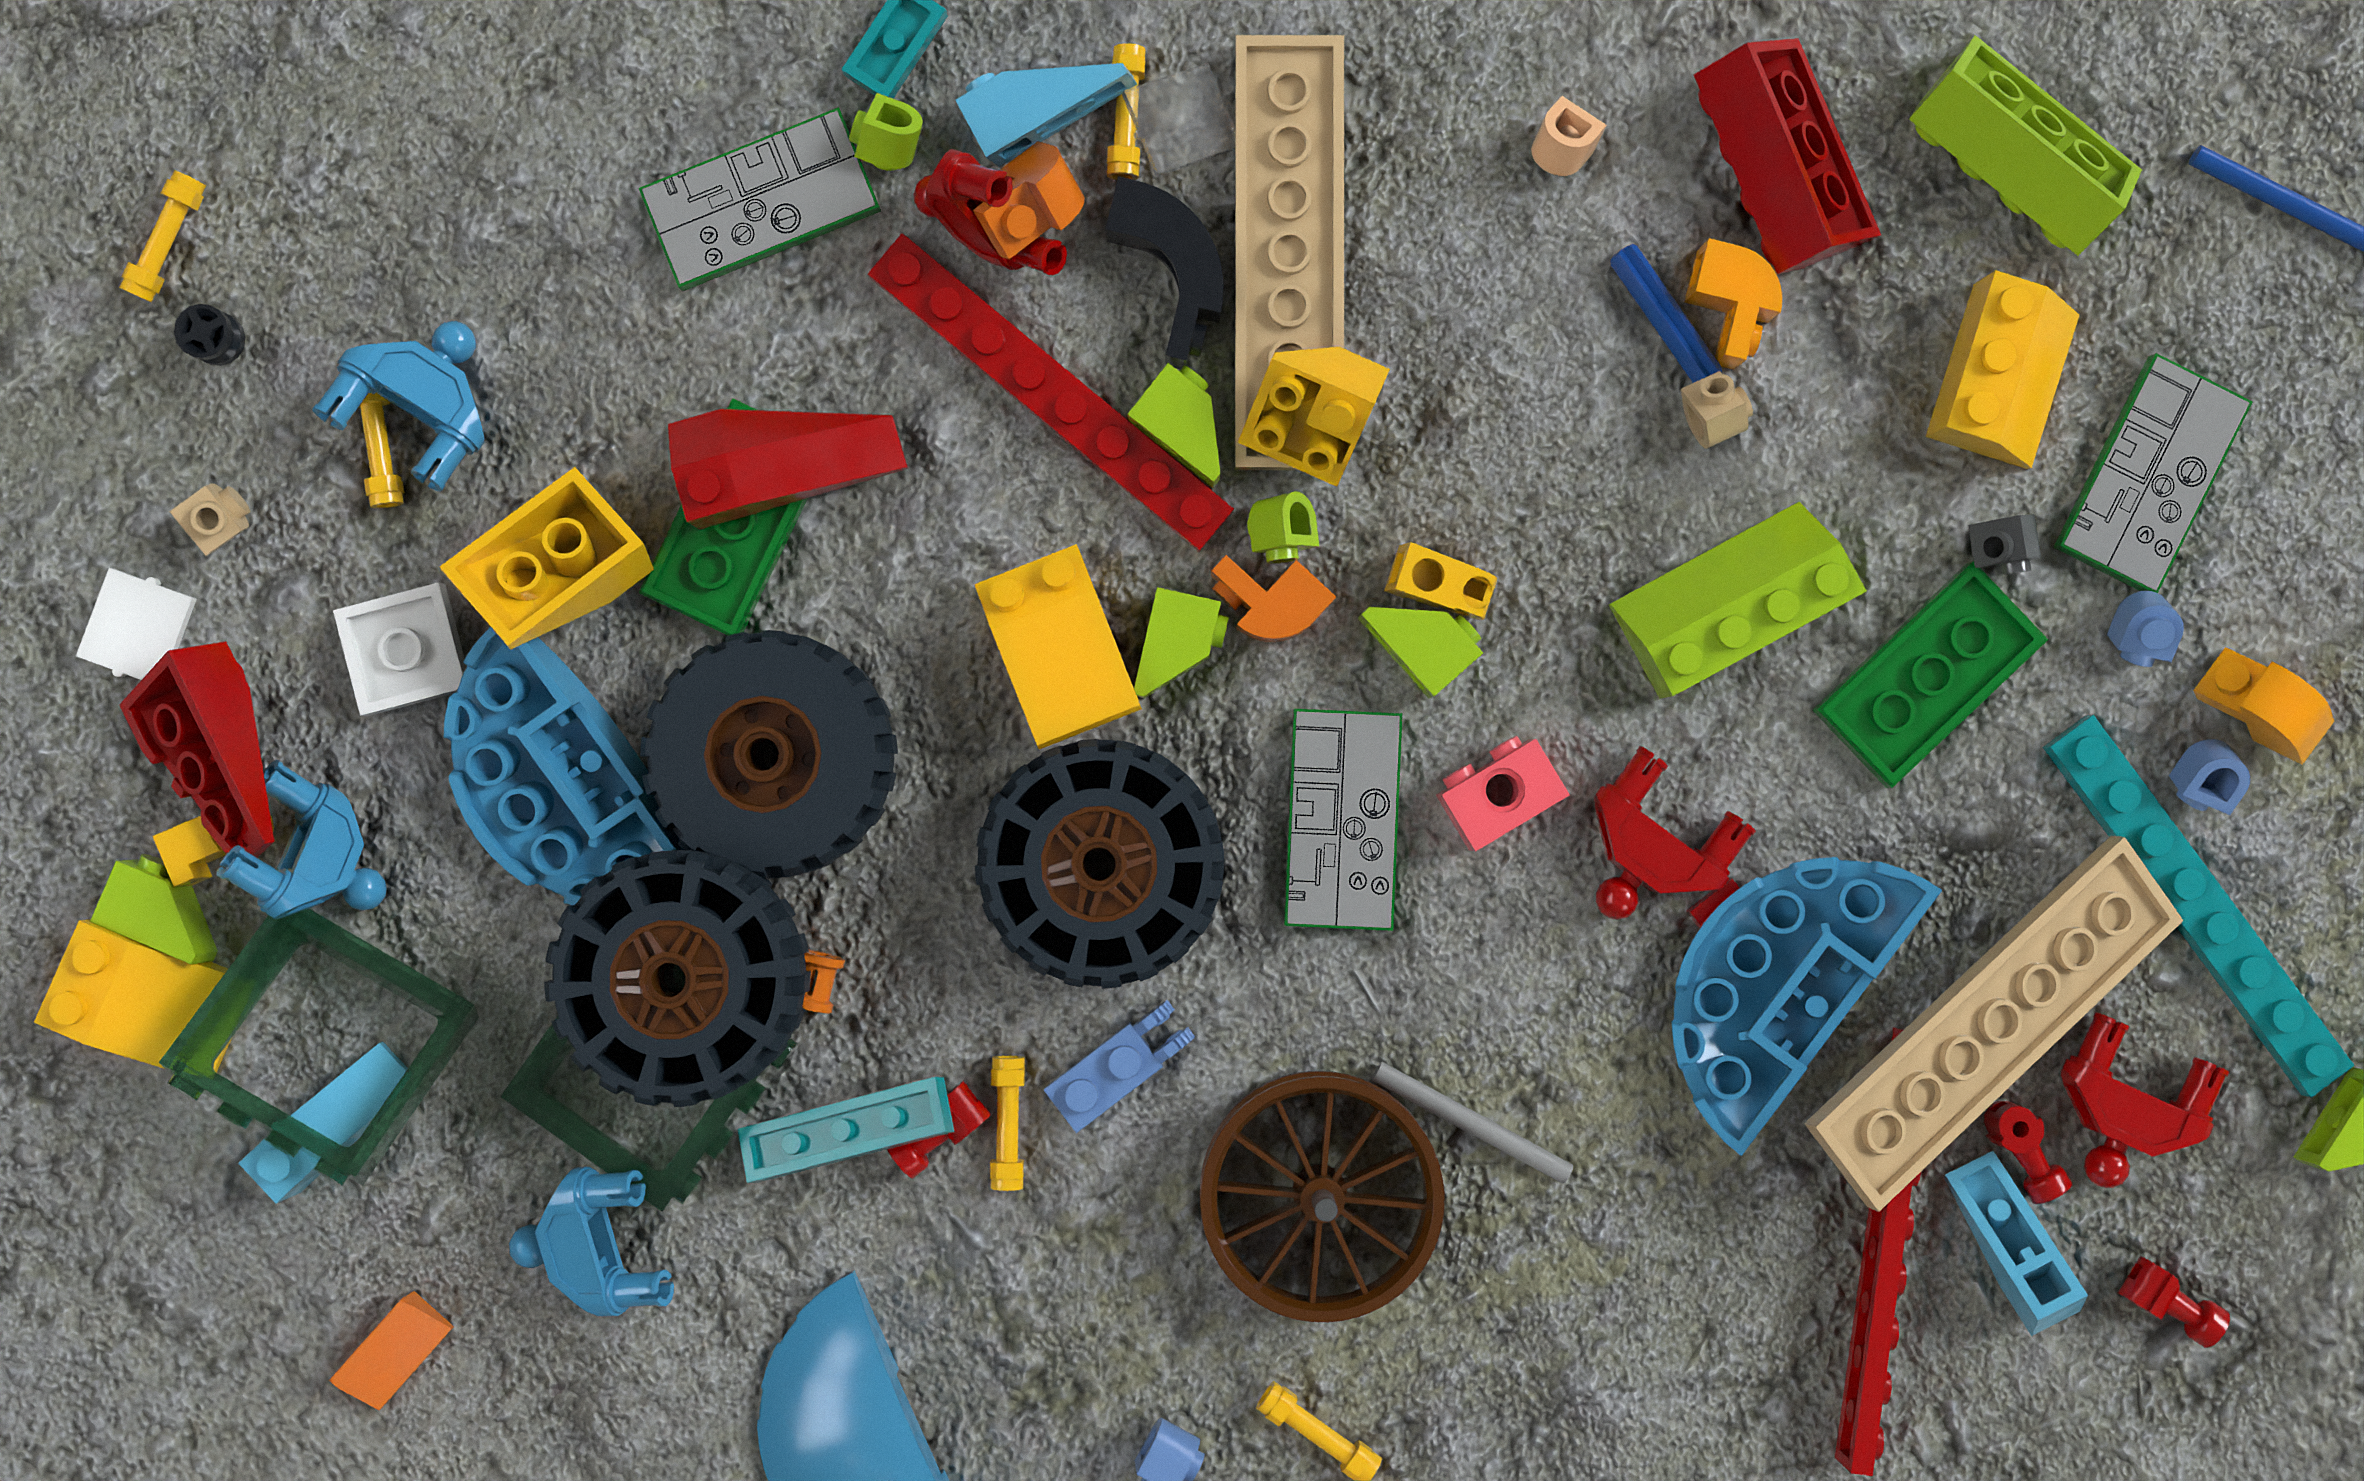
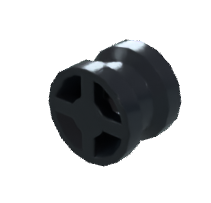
M196 304L189 306L180 313L174 327L176 343L182 351L210 365L222 366L232 363L240 356L245 346L246 337L244 329L238 320L211 305ZM220 329L221 332L218 334L217 343L215 344L213 341L215 331Z

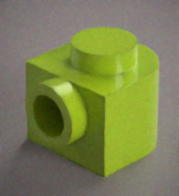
M876 93L868 112L858 110L849 136V142L857 144L854 157L869 162L885 171H894L908 167L913 162L923 124L921 115L916 109L904 102Z
M1294 491L1258 500L1252 505L1247 521L1252 552L1266 553L1267 564L1293 562L1299 560L1298 551L1320 547L1314 508L1310 500L1301 492Z

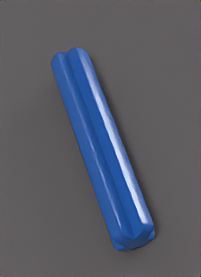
M1631 244L1616 253L1610 260L1612 268L1691 381L1694 383L1718 371L1722 373L1721 365L1638 246Z

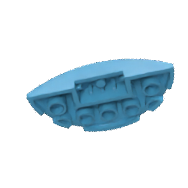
M489 627L477 640L463 661L467 667L462 675L457 692L453 693L448 699L444 719V738L451 741V755L454 770L449 775V782L456 803L467 825L489 855L527 886L539 884L547 890L562 895L564 897L563 903L575 905L582 896L580 890L594 877L604 876L611 871L613 865L626 859L640 857L652 852L684 850L678 845L679 837L672 829H664L655 815L659 807L654 795L646 794L642 778L643 775L649 774L647 768L626 737L585 685L539 637L510 650L494 630Z
M1837 857L1816 858L1789 864L1787 868L1770 873L1762 878L1757 877L1722 902L1703 923L1683 958L1676 979L1674 1019L1671 1022L1673 1045L1678 1067L1683 1072L1696 1107L1710 1127L1740 1156L1744 1154L1806 1072L1809 1063L1871 981L1877 978L1942 892V889L1920 876L1883 862L1872 861L1866 863L1839 860Z
M854 1270L823 1289L802 1308L782 1341L777 1343L769 1360L761 1385L762 1396L759 1419L757 1420L759 1450L768 1481H949L945 1470H939L897 1377L899 1371L897 1363Z

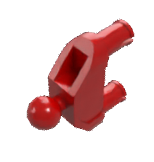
M950 149L939 161L932 175L924 176L916 184L913 195L918 210L927 217H936L953 238L987 262L1009 270H1018L1026 266L1042 271L1047 275H1056L1063 269L1066 263L1067 250L1064 245H1061V241L1039 236L1012 258L1006 259L999 256L973 210L983 202L989 206L999 208L1009 201L1013 184L1011 177L1006 176V171L980 166L979 162L971 154Z
M1642 746L1638 747L1636 754L1614 784L1607 783L1605 786H1601L1594 796L1595 810L1606 858L1623 871L1620 877L1606 879L1599 885L1596 892V904L1599 911L1604 916L1615 920L1627 918L1635 911L1639 899L1637 889L1640 885L1650 892L1660 894L1723 889L1730 879L1728 877L1730 871L1727 868L1748 839L1756 832L1750 824H1742V818L1727 811L1700 850L1697 848L1692 850L1642 813V806L1639 803L1662 772L1668 768V765L1662 759H1654L1655 754Z
M2094 1012L2093 1020L2077 1056L2070 1055L2069 1059H2065L2061 1068V1078L2083 1127L2107 1137L2104 1145L2091 1149L2086 1155L2084 1169L2087 1177L2098 1187L2113 1188L2123 1184L2129 1176L2130 1165L2125 1155L2128 1147L2150 1156H2157L2198 1144L2210 1137L2214 1128V1124H2212L2214 1118L2210 1117L2209 1114L2225 1078L2229 1075V1071L2222 1067L2217 1068V1065L2194 1057L2192 1060L2193 1064L2176 1102L2170 1100L2169 1103L2164 1102L2112 1078L2114 1073L2109 1071L2125 1033L2129 1030V1026L2122 1022H2116L2111 1017Z

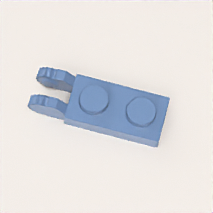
M1168 1000L1158 1005L1135 1024L1129 1022L1044 1087L1045 1093L1076 1133L1163 1068L1164 1061L1172 1057L1194 1039V1034L1186 1027L1172 1034L1167 1039V1042L1154 1052L1144 1040L1143 1034L1153 1027L1161 1025L1175 1010Z

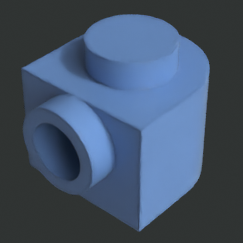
M2139 591L2129 595L2120 603L2107 636L2116 648L2121 650V658L2135 665L2152 667L2155 659L2172 662L2181 641L2184 626L2180 615L2162 595L2153 591Z
M2217 739L2202 740L2190 746L2169 774L2170 779L2178 789L2176 795L2183 802L2200 811H2206L2208 807H2211L2228 815H2231L2250 785V773L2247 767L2227 743Z
M1159 1418L1134 1460L1136 1474L1142 1477L1141 1481H1193L1205 1456L1204 1453L1198 1451L1200 1438L1163 1418Z

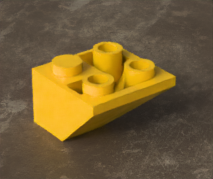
M1342 347L1275 352L1237 443L1337 487L1390 369Z

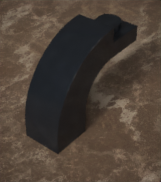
M1118 176L1105 228L1107 242L1145 251L1163 262L1172 273L1177 284L1179 299L1166 350L1165 364L1169 363L1174 368L1181 369L1184 365L1188 366L1190 356L1200 358L1207 326L1198 324V320L1203 319L1220 324L1224 285L1220 258L1209 232L1189 207L1158 187Z

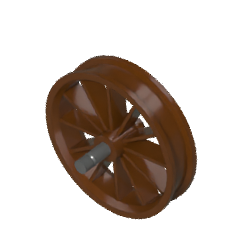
M1306 1071L1285 1075L1265 1083L1242 1098L1229 1111L1213 1134L1205 1154L1200 1178V1207L1202 1223L1210 1249L1221 1269L1241 1292L1262 1307L1285 1317L1308 1322L1328 1323L1357 1318L1383 1307L1402 1294L1423 1271L1435 1249L1442 1228L1445 1201L1443 1177L1439 1161L1428 1137L1411 1113L1397 1099L1377 1085L1356 1076L1333 1071ZM1324 1092L1326 1097L1320 1163L1310 1165L1281 1100L1301 1094ZM1334 1093L1354 1097L1376 1107L1335 1167L1328 1165ZM1273 1104H1276L1303 1162L1304 1168L1299 1173L1240 1133L1250 1120ZM1385 1113L1403 1130L1412 1147L1343 1178L1342 1173ZM1234 1139L1293 1180V1186L1218 1180L1223 1160ZM1415 1157L1418 1158L1423 1180V1199L1347 1192V1189ZM1217 1191L1293 1198L1294 1201L1224 1233L1217 1208ZM1345 1203L1421 1209L1422 1212L1414 1237L1405 1250L1346 1208ZM1302 1212L1259 1275L1246 1266L1230 1245V1243L1294 1213ZM1340 1214L1400 1256V1259L1385 1274L1368 1285H1365L1335 1220ZM1311 1219L1315 1222L1308 1295L1289 1292L1270 1284L1267 1280ZM1330 1222L1360 1288L1339 1295L1316 1296L1322 1223Z

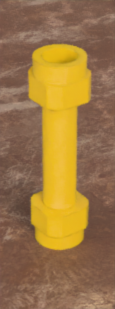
M1117 44L1113 48L1112 64L1123 63L1131 72L1137 84H1139V80L1145 78L1146 49L1137 44ZM1138 85L1116 97L1114 145L1108 146L1107 177L1113 180H1117L1118 176L1132 180L1139 179L1140 148L1135 147Z
M173 171L171 178L166 180L161 194L167 197L166 203L137 264L127 263L121 276L123 280L119 288L152 303L155 294H159L165 281L164 278L158 276L160 269L189 208L198 211L204 198L202 194L206 188L205 184L179 171Z
M368 393L358 407L361 410L371 473L370 478L364 479L366 496L369 497L370 508H390L404 504V488L402 477L393 474L383 406L390 404V401L377 393Z
M1002 1055L992 1057L991 1086H997L996 1159H991L990 1188L992 1190L1015 1191L1023 1189L1024 1159H1018L1019 1086H1024L1025 1057Z
M1273 1381L1259 1399L1256 1409L1263 1413L1268 1420L1278 1427L1283 1422L1288 1424L1341 1462V1472L1352 1480L1370 1481L1381 1464L1382 1457L1373 1452L1369 1446L1360 1440H1357L1354 1444L1296 1404L1298 1400L1297 1395L1285 1386H1281Z

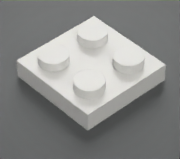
M438 582L333 610L360 716H371L457 692L467 666L463 663L465 658L445 584Z

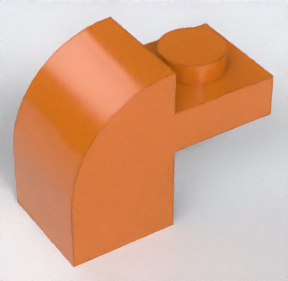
M1037 141L1000 169L1006 171V176H1010L1012 179L1013 189L1009 201L999 208L989 206L983 202L973 211L999 256L1010 259L1051 227L1063 230L1079 214L1084 205L1085 198L1058 148Z
M1227 555L1211 570V577L1217 581L1211 588L1216 595L1235 611L1241 604L1248 610L1245 616L1236 624L1235 628L1244 635L1259 641L1281 642L1300 635L1316 621L1336 598L1326 586L1297 560L1267 592Z

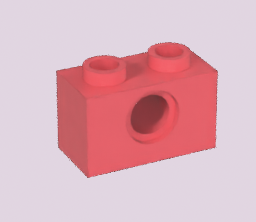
M1516 735L1489 751L1493 761L1475 771L1471 763L1442 779L1447 788L1436 794L1468 850L1476 852L1570 796L1536 738L1522 743ZM1497 774L1505 776L1510 781L1513 790L1510 800L1502 806H1496L1491 803L1486 795L1488 781Z

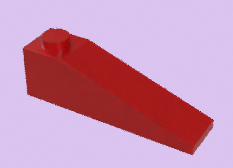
M718 409L668 424L671 470L686 522L698 529H704L908 469L892 415Z
M226 641L168 650L119 706L144 755L152 764L163 763L175 777L171 788L181 799L191 797L199 806L203 827L222 850L227 854L234 846L239 845L245 851L258 858L275 841L251 692L245 679L244 671L241 665L236 662Z

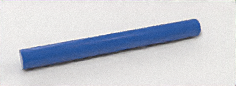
M2202 145L2198 146L2192 154L2188 163L2190 166L2364 252V226Z

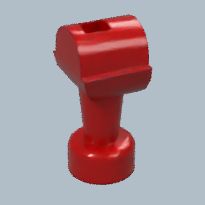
M964 1081L947 1093L955 1132L887 1149L891 1158L908 1177L914 1179L928 1167L929 1160L926 1154L948 1139L954 1145L958 1144L990 1117V1112L977 1099Z
M1997 1101L1987 1108L1984 1114V1123L1989 1133L1985 1136L1992 1143L2011 1151L2027 1172L2028 1176L2023 1182V1187L2032 1203L2043 1204L2066 1193L2072 1187L2071 1180L2062 1166L2048 1164L2040 1147L2044 1137L2042 1118L2034 1115L2029 1109L2009 1101Z
M2140 1256L2117 1293L2160 1320L2163 1319L2165 1314H2168L2184 1322L2185 1334L2204 1348L2212 1347L2218 1343L2228 1329L2230 1323L2229 1312L2211 1300L2194 1302L2179 1290V1280L2173 1274Z

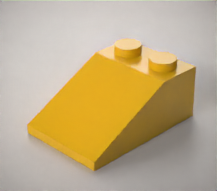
M573 467L439 566L446 577L510 650L611 603L654 570L644 543L576 467Z
M1077 544L974 584L990 629L1039 750L1142 709Z
M91 919L79 920L34 1023L84 1045L203 1081H213L257 981L211 961L192 965L96 925L90 922Z

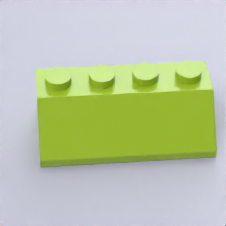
M1976 35L1967 43L1927 92L1909 118L1916 125V131L1923 140L1933 146L1945 148L1957 158V163L1965 174L1978 181L1983 179L1999 192V197L2006 207L2017 214L2025 213L2041 226L2043 235L2053 245L2059 248L2067 247L2077 256L2126 209L2142 171L2140 167Z
M1799 501L1608 605L1659 699L1675 696L1867 592L1841 543Z

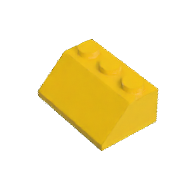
M1997 270L1973 284L1925 437L2021 468H2032L2079 314L2049 287Z

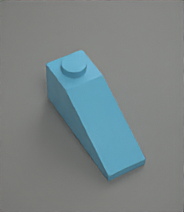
M1123 63L1004 71L996 76L994 73H987L976 78L967 85V93L957 98L956 102L986 158L1000 167L1023 153L1037 141H1044L1138 84Z
M380 1042L279 1124L238 1164L276 1204L297 1195L409 1092L419 1080L384 1042Z
M1991 1151L1945 1174L1944 1179L2000 1288L2030 1335L2033 1336L2080 1312L2088 1294L1995 1152Z

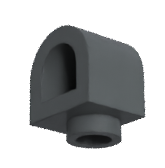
M2034 514L2017 515L1968 525L1975 568L1996 566L1997 576L2031 571L2030 560L2041 558Z

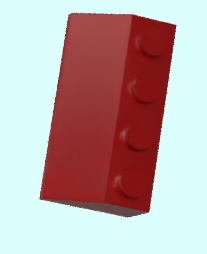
M1799 38L1747 42L1694 74L1700 89L1698 98L1701 107L1713 120L1720 137V152L1724 160L1734 170L1741 187V202L1745 210L1753 216L1762 237V252L1767 261L1774 266L1777 274L1803 269L1881 236Z

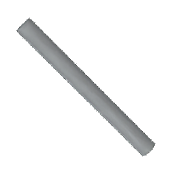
M1382 1061L1372 1076L1371 1080L1562 1184L1568 1180L1573 1170V1164Z

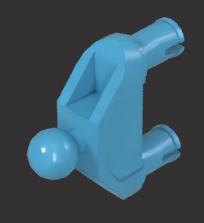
M458 321L444 322L435 329L432 335L433 352L417 341L368 344L346 350L337 361L339 364L337 366L340 372L319 403L315 404L312 408L313 412L324 422L331 415L333 421L330 425L336 429L344 430L347 422L367 394L377 393L433 428L437 436L418 464L412 468L411 474L421 483H424L433 468L438 466L429 479L431 482L428 487L439 492L444 489L445 483L464 456L478 452L484 444L481 421L465 372L453 365L467 361L474 354L476 338L466 324Z
M279 760L271 762L263 771L267 795L293 810L297 822L278 867L274 869L245 851L243 847L237 845L225 855L220 863L222 867L217 869L216 876L228 880L256 897L260 910L274 919L283 918L318 906L341 891L344 900L352 908L363 911L379 906L386 897L387 886L384 878L378 871L370 868L355 870L364 847V842L349 800L342 792L327 783L314 785L284 766Z
M591 1167L573 1168L552 1195L539 1224H529L519 1228L509 1242L510 1256L516 1264L526 1268H535L544 1264L549 1282L580 1308L596 1316H619L629 1307L667 1306L674 1294L673 1282L660 1283V1281L669 1280L672 1277L669 1271L658 1270L656 1272L629 1273L624 1269L606 1207H637L643 1202L646 1188L645 1183L630 1184L631 1181H640L643 1178V1175L638 1170L599 1174Z

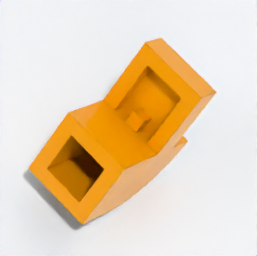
M1709 238L1696 252L1684 303L1725 313L1715 358L1721 367L1734 370L1747 360V356L1754 357L1763 330L1762 325L1756 324V321L1768 323L1781 313L1782 289L1774 269L1762 256L1748 248Z
M2226 647L2193 690L2198 700L2245 722L2253 741L2303 765L2334 723L2328 702L2302 678L2274 662H2271L2267 667Z

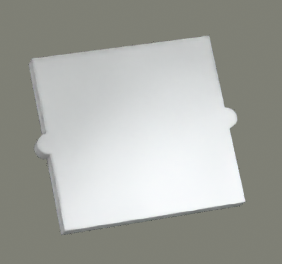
M109 568L76 656L112 669V673L116 677L129 675L142 680L168 650L179 648L197 599L161 586V582L157 578L149 577L144 580L117 569Z

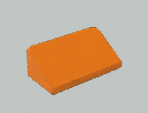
M413 1291L394 1306L329 1381L338 1389L380 1410L454 1326L419 1294Z

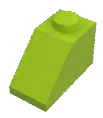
M1167 363L1127 414L1128 421L1213 489L1220 481V465L1212 398L1205 392L1209 384L1189 367L1184 365L1178 371L1171 364Z
M1157 587L1134 686L1138 698L1145 699L1207 660L1211 646L1222 649L1229 617L1219 615L1221 601Z
M1369 607L1357 618L1428 699L1437 695L1483 654L1476 645L1481 640L1480 635L1461 615L1453 619L1448 612Z
M141 854L139 859L118 860L115 862L90 922L191 965L214 961L218 950L193 887H174L163 860L152 855Z
M2352 1067L2348 1070L2293 1158L2303 1164L2328 1172L2364 1164V1069Z

